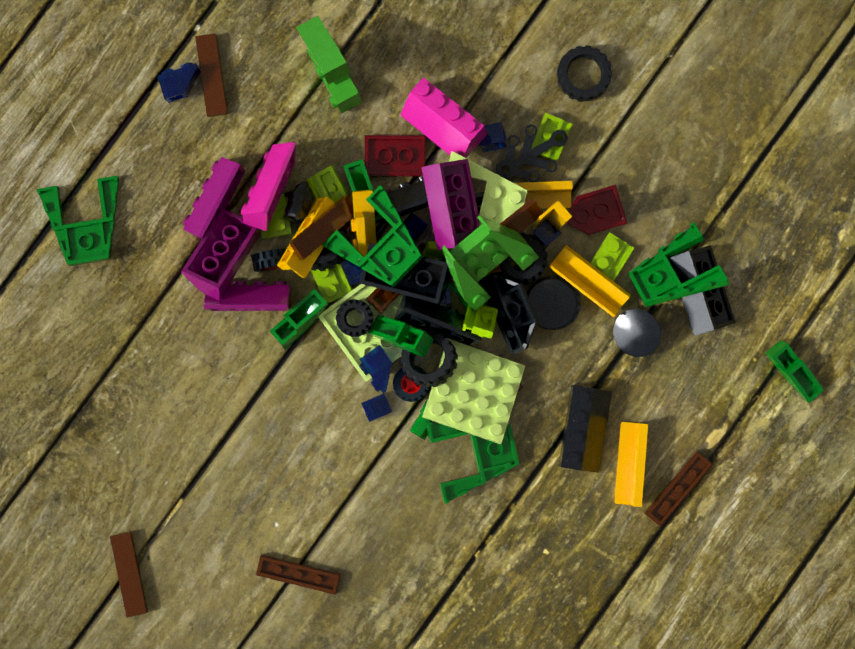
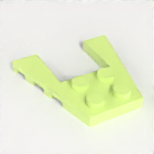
M451 151L449 162L466 159ZM468 160L471 178L487 182L480 208V216L500 224L524 205L528 190Z

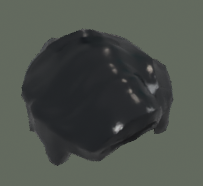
M307 182L299 183L293 191L284 194L288 198L283 215L284 219L300 224L308 215L311 197Z

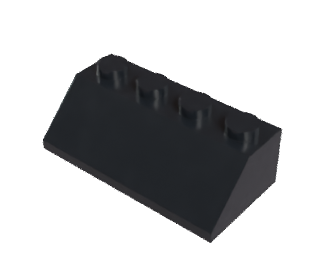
M423 177L418 178V182L411 185L410 182L400 184L398 186L399 189L393 191L385 189L400 217L429 207Z
M369 243L367 254L376 244ZM423 256L395 287L365 270H362L359 283L439 304L449 284L451 274L447 262Z
M711 245L669 258L671 266L681 284L717 266ZM724 286L682 297L683 306L687 312L689 325L694 336L736 323Z
M406 295L402 296L394 318L395 320L426 332L430 330L436 333L440 332L448 339L471 347L481 341L482 337L471 333L472 330H462L465 315L460 314L457 309L452 307L445 308L440 306V303L437 304Z
M571 385L559 467L599 473L612 392Z

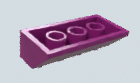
M221 157L219 161H215L210 179L207 178L202 186L204 191L200 197H196L192 206L194 210L191 215L188 214L183 222L185 226L183 230L200 239L204 237L221 209L226 210L246 172L240 164Z
M468 159L421 167L437 250H442L444 245L448 249L456 247L480 226V220L477 218L479 215Z
M222 208L182 269V274L200 292L220 300L258 240L259 229L244 224L243 217Z
M235 281L233 285L228 286L220 300L205 294L204 309L208 311H289L291 309V286L286 285L285 281H275L274 285H266L264 281H254V285H245L243 281Z

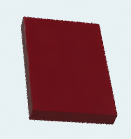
M365 135L364 165L369 177H423L421 167H425L426 136Z

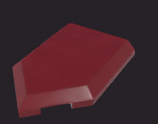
M616 185L577 196L569 210L572 217L566 223L587 235L627 224Z

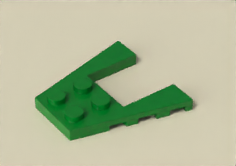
M118 176L97 179L103 218L64 225L59 187L52 186L37 189L67 265L75 266L110 260L119 186Z
M379 185L366 200L393 228L365 257L338 230L322 245L395 287L423 256L387 192Z
M695 222L691 223V227L684 233L680 232L674 237L675 240L666 247L663 245L658 249L659 252L651 259L648 257L628 273L646 307L730 284L720 265L682 284L678 279L668 258L704 241Z
M426 422L430 443L469 434L437 422ZM507 424L501 444L470 434L478 474L439 483L444 504L519 465L511 424Z

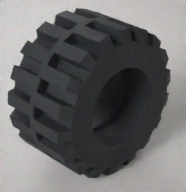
M521 232L520 235L539 258L533 262L528 270L518 271L511 266L508 256L500 263L502 272L499 273L521 282L523 285L533 283L543 274L547 266L548 254L545 251V245L541 244L538 237L535 238L530 233L525 234V232Z

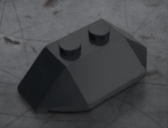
M492 273L482 278L480 284L491 297L488 300L490 307L498 309L496 321L511 355L528 349L538 319L523 284L498 273Z

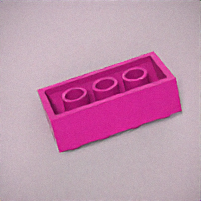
M424 77L409 93L400 114L401 117L448 155H451V151L467 158L488 134L481 122Z
M296 143L272 145L270 152L266 151L263 158V163H265L263 169L259 168L256 175L257 183L255 186H251L248 197H250L248 204L244 203L241 210L244 224L267 231L295 164Z

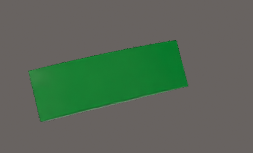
M363 159L343 166L352 192L372 190L374 192ZM374 209L375 224L384 221L383 217Z
M316 289L312 290L283 315L285 318L274 326L270 333L286 350L314 323L328 306V303Z
M377 315L368 331L369 334L422 357H425L434 340L425 331L412 328L406 323L381 315Z
M780 340L765 353L779 372L807 403L813 401L824 391L804 361L797 357L788 343Z

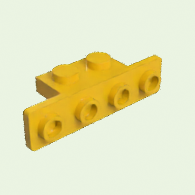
M372 190L352 192L354 219H351V230L355 232V239H352V245L364 257L367 254L369 243L376 244L374 208L366 200L373 193ZM357 266L358 271L363 270L362 268Z

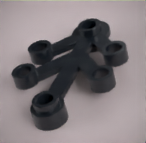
M527 125L521 155L513 160L515 148L520 144V139L516 135L509 136L505 159L501 160L496 166L497 175L507 180L517 176L528 179L530 182H538L540 174L537 171L528 172L518 169L524 163L544 168L551 173L555 172L558 169L556 161H546L535 157L555 145L558 147L564 146L568 141L566 132L563 130L554 131L549 140L531 150L533 139L538 129L535 125ZM529 127L535 128L534 134H528ZM561 134L563 140L557 142L555 139L556 135ZM513 137L517 139L515 145L510 144V139ZM553 162L555 164L554 170L548 169L549 163ZM503 166H509L510 170L508 173L502 171ZM532 173H536L538 176L535 181L530 179Z

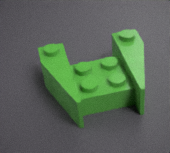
M319 16L297 26L296 29L308 48L306 51L316 67L315 70L331 95L329 101L333 108L338 107L342 114L363 103L358 90L349 76L351 72L347 62Z
M480 215L477 218L482 225L451 251L445 245L442 247L455 288L475 311L491 298L479 281L508 256H511L522 270H525L539 258L519 232Z

